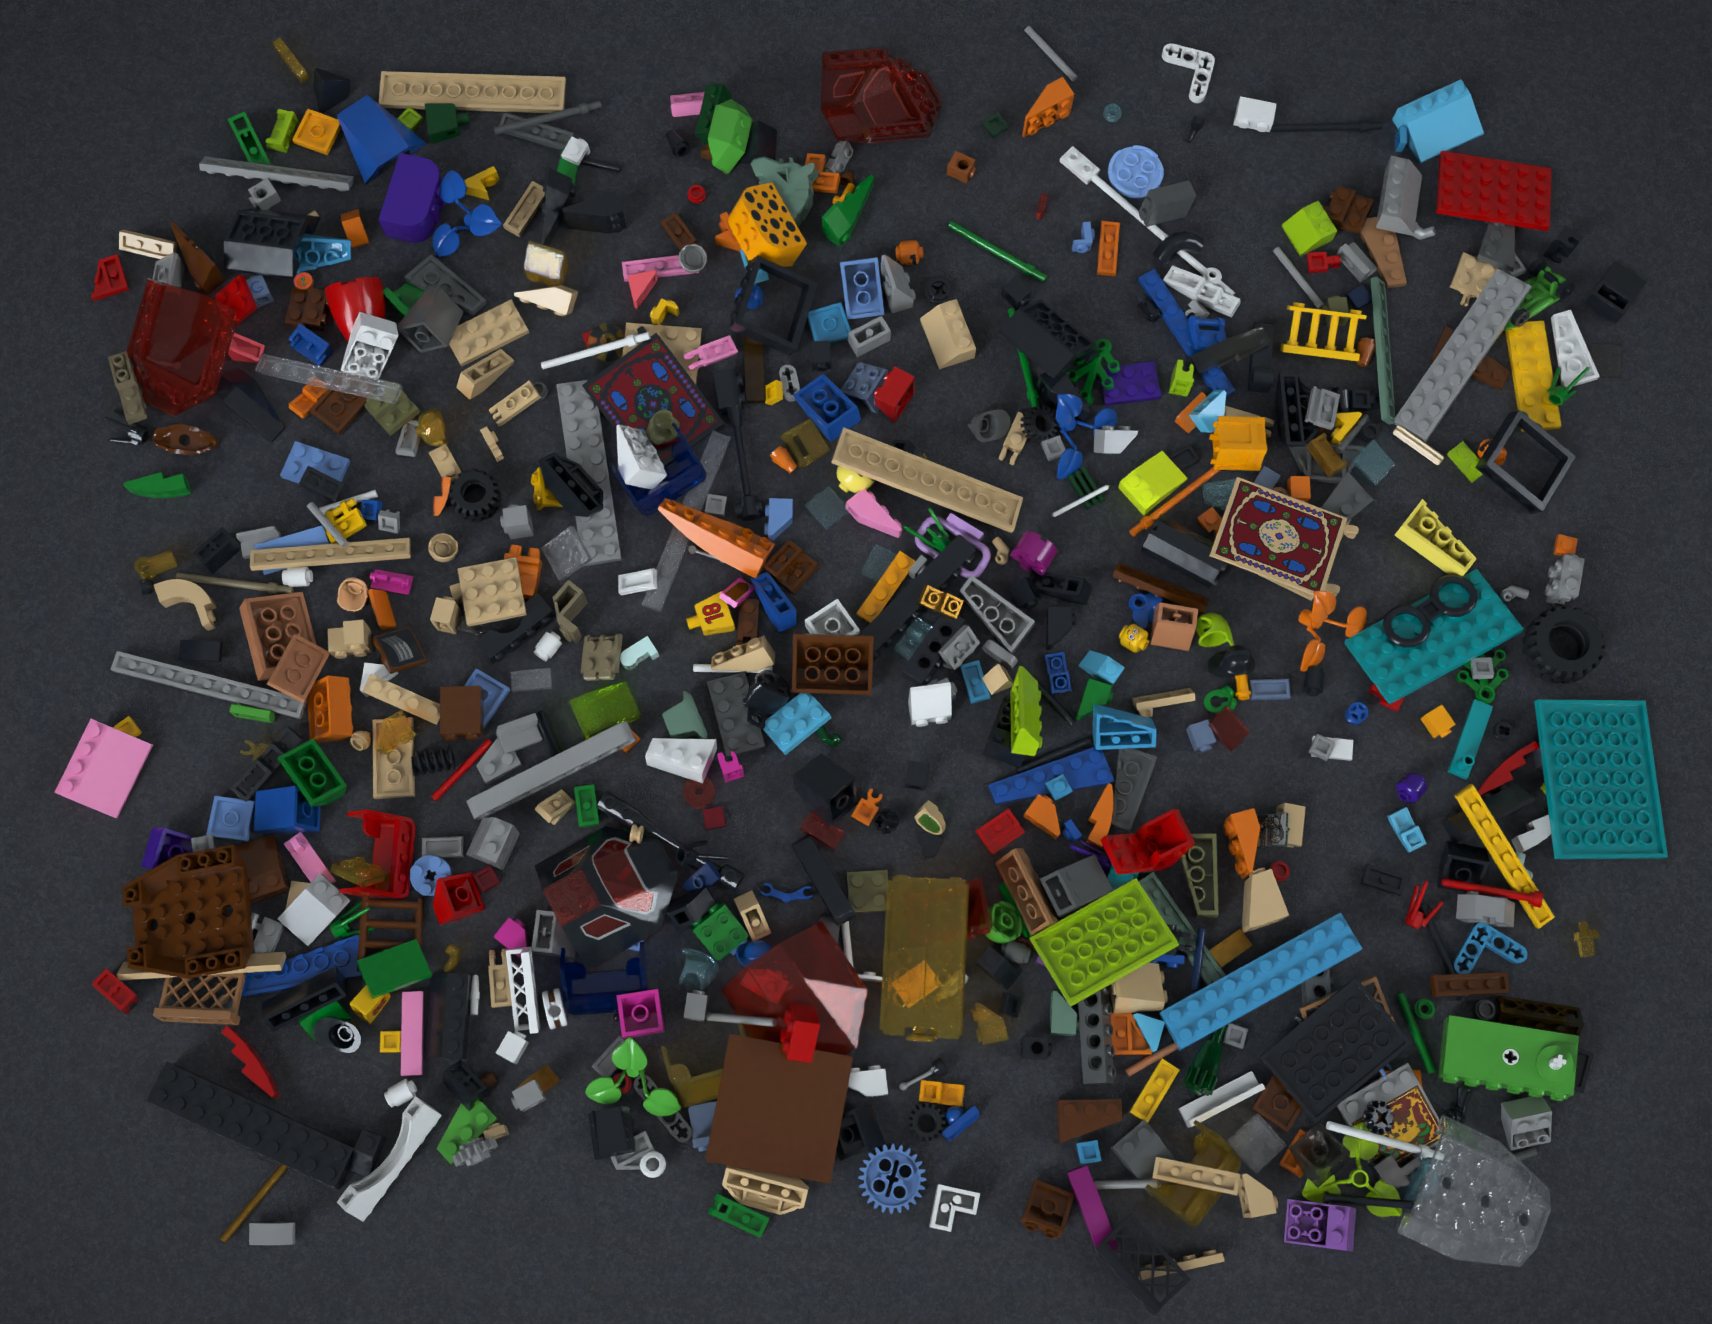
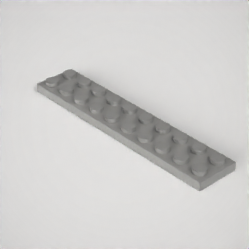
M1500 269L1496 270L1394 418V425H1401L1418 438L1427 442L1531 290V285Z
M587 380L556 384L567 458L579 463L603 490L604 508L602 511L590 517L575 516L583 567L622 561L600 411L582 387Z

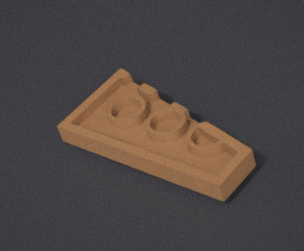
M1377 217L1367 218L1360 237L1363 243H1366L1371 259H1374L1386 288L1405 286L1407 281L1396 232L1376 228Z

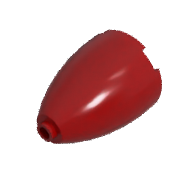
M379 277L355 278V280L344 283L340 281L324 289L331 314L347 341H349L352 327L359 312L385 319V296L383 294L382 280H379Z

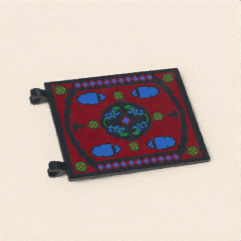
M643 326L637 329L638 334L647 332ZM657 332L651 336V339L639 344L596 376L592 374L587 366L581 368L583 376L587 379V382L582 387L616 432L618 424L646 431L655 413L663 409L671 411L672 416L680 423L677 436L673 441L660 445L651 442L664 467L725 424Z

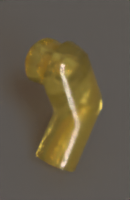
M449 944L445 952L451 956L442 968L446 973H452L460 960V948L454 946V944Z

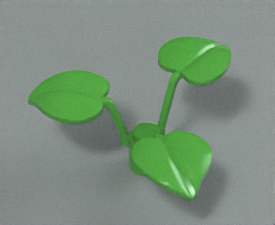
M630 1036L612 1053L613 1063L618 1068L623 1069L618 1081L614 1083L613 1079L608 1076L598 1077L589 1083L585 1094L590 1099L598 1103L613 1104L621 1097V1090L618 1086L627 1074L630 1077L641 1075L644 1094L647 1097L643 1102V1106L649 1113L656 1116H668L681 1109L677 1097L670 1090L657 1088L652 1090L651 1093L648 1092L644 1075L647 1056L640 1045Z

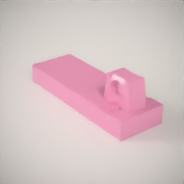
M299 832L284 843L310 882L320 873L330 882L334 883L336 881L302 832Z

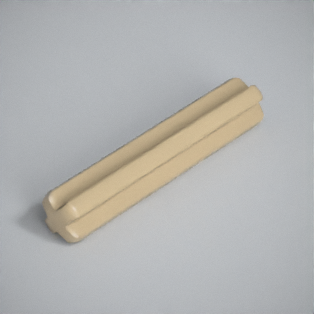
M1401 425L1394 429L1393 434L1434 464L1439 465L1443 461L1444 456Z

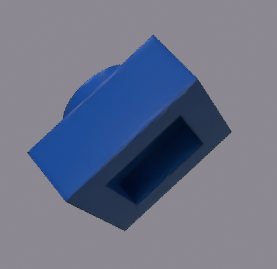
M362 499L361 514L364 520L378 521V514L382 510L383 502Z
M1071 819L1063 824L1062 828L1064 830H1062V833L1068 841L1071 840L1075 843L1082 837V834Z

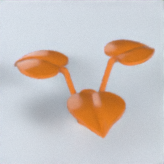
M1313 591L1314 602L1312 611L1308 609L1302 610L1298 620L1301 624L1308 626L1306 630L1311 632L1316 640L1312 639L1308 643L1303 655L1300 671H1307L1309 666H1317L1325 654V644L1320 642L1321 638L1313 629L1320 628L1322 623L1326 622L1347 627L1345 635L1351 638L1363 631L1366 625L1367 611L1364 607H1355L1348 615L1347 623L1333 621L1327 618L1335 609L1336 597L1327 591Z

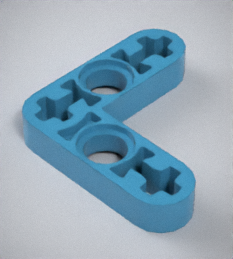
M1478 923L1469 931L1452 964L1457 974H1469L1484 947L1513 964L1524 962L1527 959V950L1488 924ZM1483 928L1485 935L1480 936L1478 941L1472 940L1471 938L1475 939L1479 934L1477 929ZM1495 938L1503 940L1504 946L1502 949L1495 947ZM1468 944H1473L1476 947L1475 955L1467 953L1466 947ZM1508 948L1512 951L1519 950V955L1521 957L1515 959V954L1513 952L1507 951L1505 953V951ZM1465 958L1472 960L1465 962L1464 967L1466 970L1459 971L1460 967L1457 964L1462 963Z

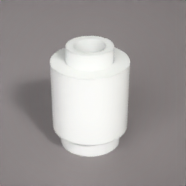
M308 567L287 568V570L282 571L283 584L289 587L309 586L310 582H313V572Z
M553 631L551 633L546 632L535 646L534 654L544 661L551 659L562 645L560 642L561 637Z
M404 1079L389 1087L384 1096L390 1107H398L416 1096L417 1087L412 1080Z

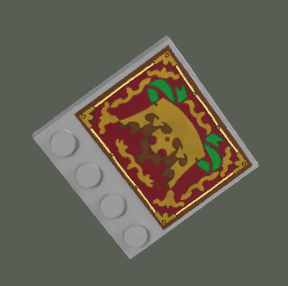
M1406 1062L1386 1074V1078L1382 1076L1353 1092L1337 1105L1349 1127L1364 1122L1363 1113L1370 1102L1384 1101L1388 1106H1391V1111L1395 1114L1393 1117L1395 1124L1391 1126V1131L1382 1136L1414 1145H1426L1429 1148L1449 1138L1410 1065ZM1377 1114L1379 1117L1377 1119V1122H1383V1120L1381 1119L1383 1114ZM1378 1143L1377 1154L1372 1159L1367 1160V1162H1372L1383 1153L1391 1154L1397 1164L1409 1155H1417Z

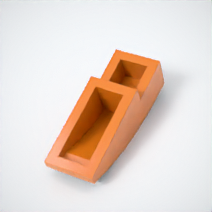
M1110 783L1105 787L1088 819L1089 822L1094 824V827L1086 842L1099 850L1103 846L1100 840L1108 835L1112 821L1113 788Z

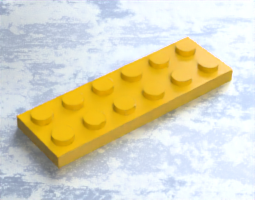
M1530 321L1520 327L1505 330L1518 410L1527 413L1528 417L1535 423L1540 424L1543 430L1560 429L1562 426L1558 405L1550 402L1548 398L1549 393L1547 392L1553 380V372L1544 321Z

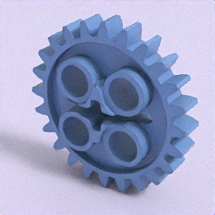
M884 1144L882 1152L876 1147V1155L868 1153L871 1160H863L867 1166L866 1168H859L860 1171L864 1172L863 1176L858 1177V1179L864 1180V1183L859 1185V1188L866 1189L862 1196L869 1195L867 1203L874 1201V1209L880 1205L882 1206L881 1212L883 1213L886 1207L889 1208L890 1214L893 1213L894 1208H897V1211L901 1213V1206L909 1210L908 1203L911 1202L916 1205L914 1197H922L918 1190H925V1187L920 1185V1182L926 1181V1178L920 1175L925 1170L919 1169L922 1161H914L917 1154L912 1157L909 1155L910 1148L903 1152V1145H900L899 1149L895 1150V1145L892 1144L891 1149L888 1150ZM883 1159L889 1160L891 1163L890 1170L882 1171L879 1168V1162ZM898 1160L899 1164L895 1174L898 1181L893 1182L890 1195L886 1197L885 1194L889 1184L886 1176L892 1174L894 1163ZM903 1165H907L911 1169V1174L907 1178L902 1177L899 1173V1169ZM876 1180H882L885 1183V1189L882 1192L874 1190L873 1183ZM896 1186H902L905 1189L903 1198L899 1199L894 1196L893 1190Z

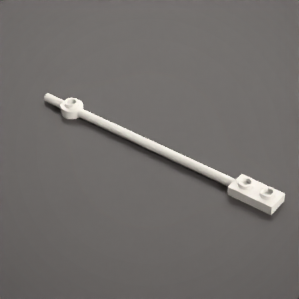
M1072 146L1060 158V162L1086 185L1092 180L1145 226L1144 221L1140 219L1139 210L1097 176L1100 169ZM1156 225L1147 227L1162 241L1168 237ZM1185 250L1177 252L1178 255L1202 274L1207 283L1221 287L1224 293L1234 296L1235 292L1221 281L1222 275L1218 269L1204 267ZM1213 274L1215 278H1211L1209 275Z

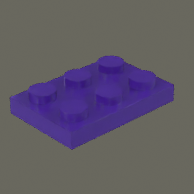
M1155 361L1120 365V370L1117 373H1111L1108 367H1105L1104 370L1108 377H1111L1114 381V387L1110 390L1103 388L1102 380L1099 377L1104 406L1161 399Z

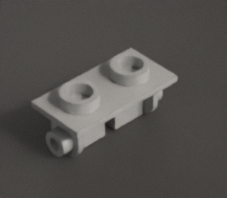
M840 141L835 145L831 154L835 159L829 158L824 167V172L839 173L841 176L854 151L848 141Z

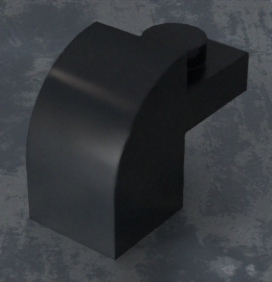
M1383 1153L1370 1162L1368 1166L1381 1182L1395 1187H1403L1410 1184L1406 1175L1410 1176L1417 1172V1167L1422 1163L1417 1156L1409 1155L1397 1164L1391 1154Z

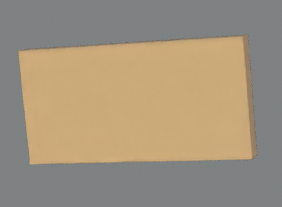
M414 718L372 720L373 798L415 797V775L411 764V756H414Z

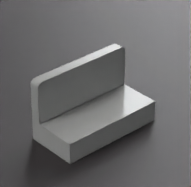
M1354 242L1350 245L1345 243L1336 254L1340 256L1341 262L1360 283L1377 271V267Z
M275 526L236 533V538L241 543L244 559L250 558V550H256L254 545L281 537V533Z
M535 713L497 726L496 734L505 754L542 741V736L537 727L538 718Z

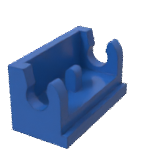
M300 323L289 337L291 341L290 346L319 367L334 352L329 343Z

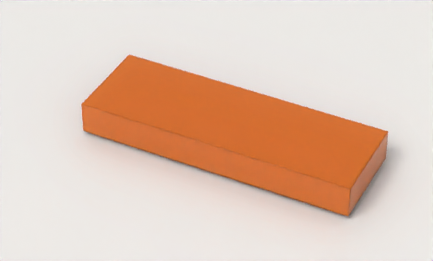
M1101 221L1097 275H1116L1119 222Z

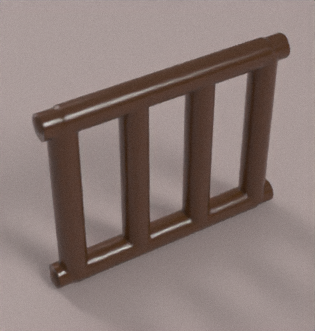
M362 896L361 910L367 907L415 909V921L369 919V911L361 915L357 960L366 957L367 948L390 949L408 942L367 940L368 927L414 929L413 940L417 939L421 948L424 914L423 898H419L416 901L370 899V896Z

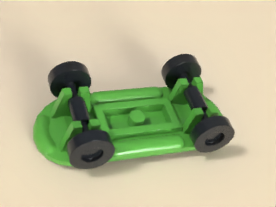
M1542 258L1536 259L1528 269V273L1533 277L1525 281V283L1531 285V290L1503 330L1520 327L1529 318L1556 301L1565 299L1572 293L1574 284L1563 276L1552 273L1551 268L1546 267L1547 262Z

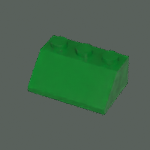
M314 739L278 757V760L311 807L328 805L345 795L347 785Z

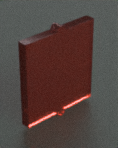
M1228 706L1224 707L1220 713L1215 714V718L1209 724V727L1230 751H1233L1238 744L1243 743V739L1249 733Z

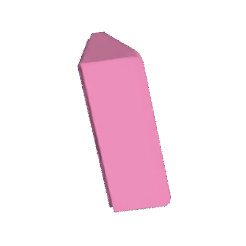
M705 92L671 95L672 116L699 115Z

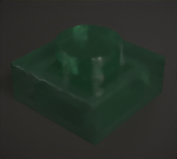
M998 112L985 119L982 123L992 138L1008 130L1007 123Z

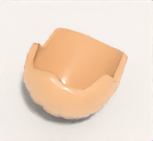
M355 577L347 578L339 586L337 603L347 611L355 612L361 610L368 599L367 585L361 579Z

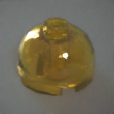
M439 407L424 411L418 418V426L415 427L418 438L422 437L424 442L430 446L449 444L448 438H445L444 435L447 431L442 414L438 412Z

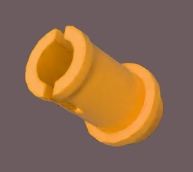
M1248 675L1235 676L1236 697H1238V700L1250 699L1251 691H1249Z

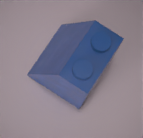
M297 786L256 791L254 831L264 834L320 832V806L311 807Z

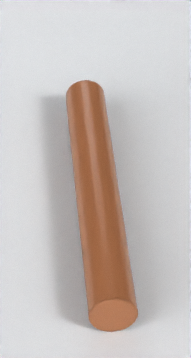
M1172 1042L1126 1068L1125 1072L1130 1077L1174 1052L1178 1047L1175 1042Z

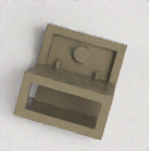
M568 580L553 596L557 622L560 626L559 630L562 632L561 635L567 641L571 642L573 640L578 644L582 636L578 627L571 623V621L588 602L584 592Z

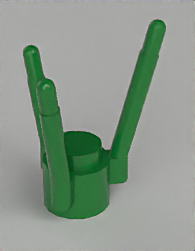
M1558 367L1551 386L1547 390L1550 402L1561 406L1567 399L1573 396L1576 390L1568 392L1590 370V367H1586L1567 388L1562 385L1555 387L1561 370Z
M928 508V511L941 533H935L927 527L926 530L932 536L931 541L906 525L903 526L906 531L930 545L934 550L938 549L942 552L951 543L948 539L949 534L944 530L932 508Z
M361 900L343 915L335 918V921L329 924L335 938L342 936L345 939L359 934L360 929L348 931L351 929L349 922L368 912L370 907L346 919V917L361 907ZM368 927V932L374 930V928Z

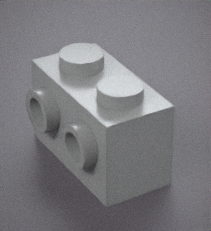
M882 316L872 319L865 325L855 328L848 333V343L857 357L890 341L891 330Z
M510 505L503 509V515L500 516L501 526L504 528L505 534L508 533L510 539L534 536L532 519L526 505Z

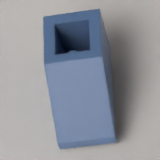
M769 498V505H765V516H769V522L765 523L764 534L768 535L770 541H774L792 524L793 499Z

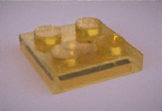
M358 856L334 863L330 872L361 887L385 881L389 872L382 870L381 866L367 863L364 858Z

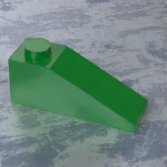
M246 112L228 118L248 162L271 165Z

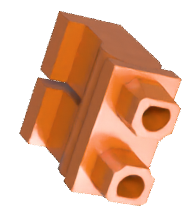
M511 545L509 552L505 553L504 559L517 558L524 599L529 600L538 591L542 568L540 550L529 548L528 556H521L523 548L519 545Z

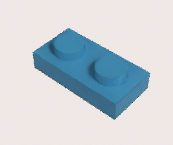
M979 660L961 665L960 670L970 703L973 704L990 699L988 688L982 679L984 675Z

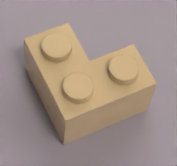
M364 620L343 621V627L328 629V652L337 659L347 658V655H355L356 657L367 656V653H373L372 630Z

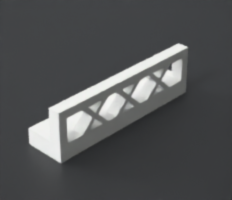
M531 947L506 949L515 1030L530 1029V1034L538 1033L540 1019ZM521 953L522 963L520 966H517L512 962L511 954ZM518 971L524 977V984L522 986L514 981V976ZM520 992L526 995L524 1007L516 1000ZM522 1012L528 1015L529 1024L519 1025L518 1017Z
M1250 1071L1215 1089L1212 1095H1204L1180 1107L1178 1110L1189 1128L1264 1090L1265 1087L1263 1083H1258L1253 1072Z

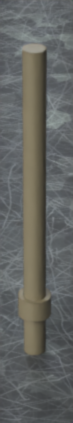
M178 572L176 574V579L195 583L267 591L268 594L275 595L278 593L289 594L294 592L293 587L282 586L274 582L266 584Z

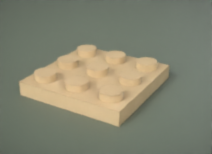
M516 557L457 568L468 627L527 615Z

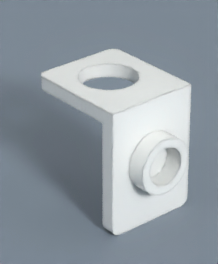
M864 972L863 975L856 974L853 1000H857L859 980L883 982L884 977L876 976L874 972Z

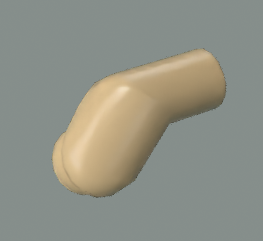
M998 536L992 541V544L998 550L995 561L1000 565H1004L1008 561L1010 549Z

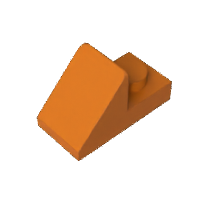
M727 212L720 214L719 227L723 233L715 236L716 245L739 251L741 249L735 235H733L728 223L729 215Z

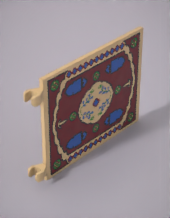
M1237 477L1209 556L1314 595L1313 591H1327L1336 597L1340 591V586L1328 584L1327 581L1342 534L1354 539L1358 534L1359 528L1354 525H1346V517Z

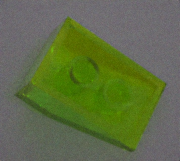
M626 681L585 693L569 701L586 740L619 723H630L642 717Z

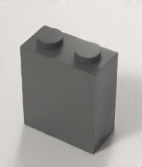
M1190 181L1148 191L1139 210L1140 219L1144 221L1146 227L1187 216L1196 197Z

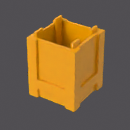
M1218 416L1217 421L1213 423V427H1215L1214 433L1209 436V440H1212L1213 458L1210 464L1214 465V470L1260 471L1267 452L1265 417Z

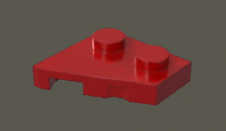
M118 254L98 261V272L94 280L95 289L94 293L91 294L94 301L130 290Z

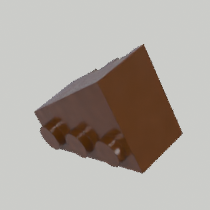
M1121 1099L1056 1101L1058 1144L1122 1121Z

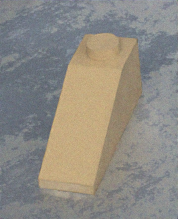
M499 349L462 371L456 388L471 400L484 392L514 363V360L502 349Z

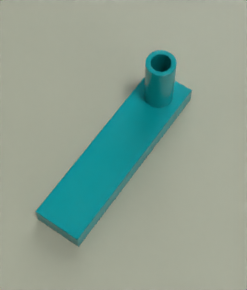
M1476 699L1472 701L1452 756L1448 773L1465 780L1469 777L1493 706Z

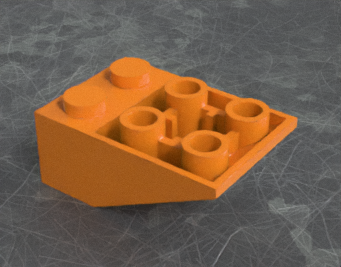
M1063 77L1048 84L1025 117L1023 137L1034 135L1039 129L1049 127L1054 121L1060 118L1064 119L1070 114L1074 93Z
M1254 808L1231 814L1222 825L1223 832L1230 841L1228 845L1229 851L1232 856H1235V870L1238 875H1241V879H1245L1253 872L1260 825Z

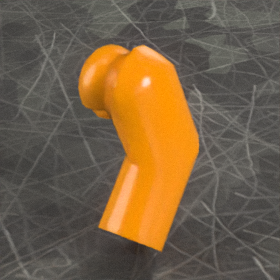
M848 183L841 197L839 195L834 196L833 205L838 201L842 203L847 193L853 194L856 188L855 185Z

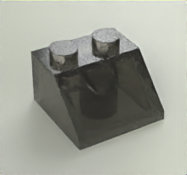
M1320 1122L1289 1148L1302 1173L1317 1188L1348 1162L1350 1151Z

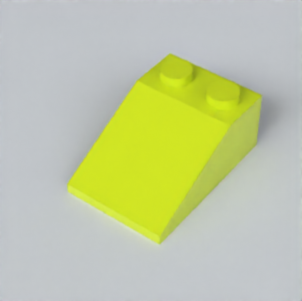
M1161 451L1123 478L1118 488L1145 516L1188 478Z

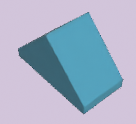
M1139 1013L1132 1015L1152 1053L1157 1051L1165 1022Z

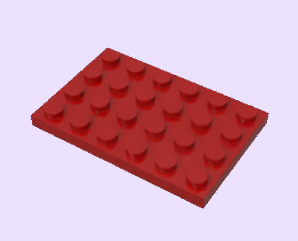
M1441 150L1438 167L1437 214L1548 231L1550 227L1551 168Z

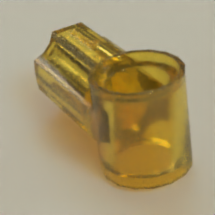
M171 550L149 558L140 557L134 564V569L143 579H153L156 574L178 567ZM145 566H149L148 570L142 571Z

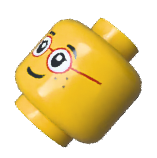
M1136 624L1124 626L1119 634L1120 644L1133 653H1137L1140 650L1144 651L1149 644L1148 632Z

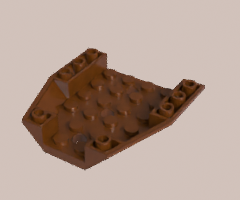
M235 845L176 855L122 886L123 907L133 909L135 946L126 947L128 968L186 979L245 969L254 946L247 867ZM231 905L233 908V913L231 916L228 917L226 915V909L228 906ZM191 913L195 914V921L193 923H190L188 920ZM156 919L158 927L153 931L151 924Z

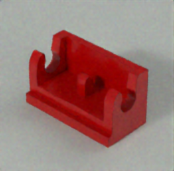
M107 968L91 983L92 986L125 1014L130 1012L131 1008L129 1006L133 1002L137 1003L139 1000L136 997L137 995Z

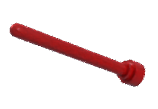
M1447 878L1441 880V884L1446 887L1527 901L1528 904H1532V907L1541 908L1543 892L1534 890V892L1524 893Z

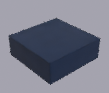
M1363 285L1346 295L1355 310H1359L1372 302V297Z

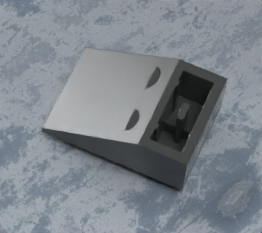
M1095 855L1059 869L1040 879V883L1058 918L1113 891Z

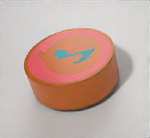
M301 272L295 276L294 285L297 289L309 291V288L314 286V280L309 273Z

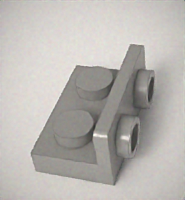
M963 625L938 651L944 659L942 663L944 667L953 670L960 667L965 658L972 654L980 644L969 626Z

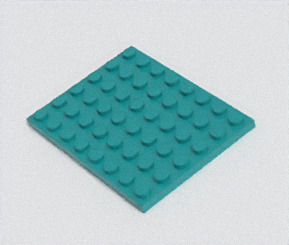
M1541 699L1534 701L1554 858H1667L1668 854L1646 701Z

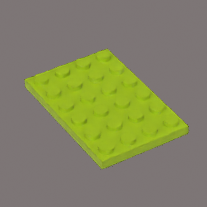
M1137 878L1029 938L1070 1007L1179 946L1177 939Z

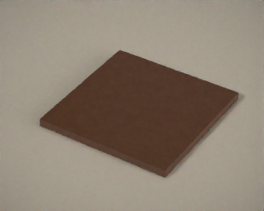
M729 1034L705 1161L830 1184L853 1057L814 1050L812 1063L787 1060L785 1051H782V1043Z

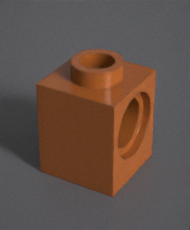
M955 151L947 165L946 175L967 183L969 178H973L976 173V160Z

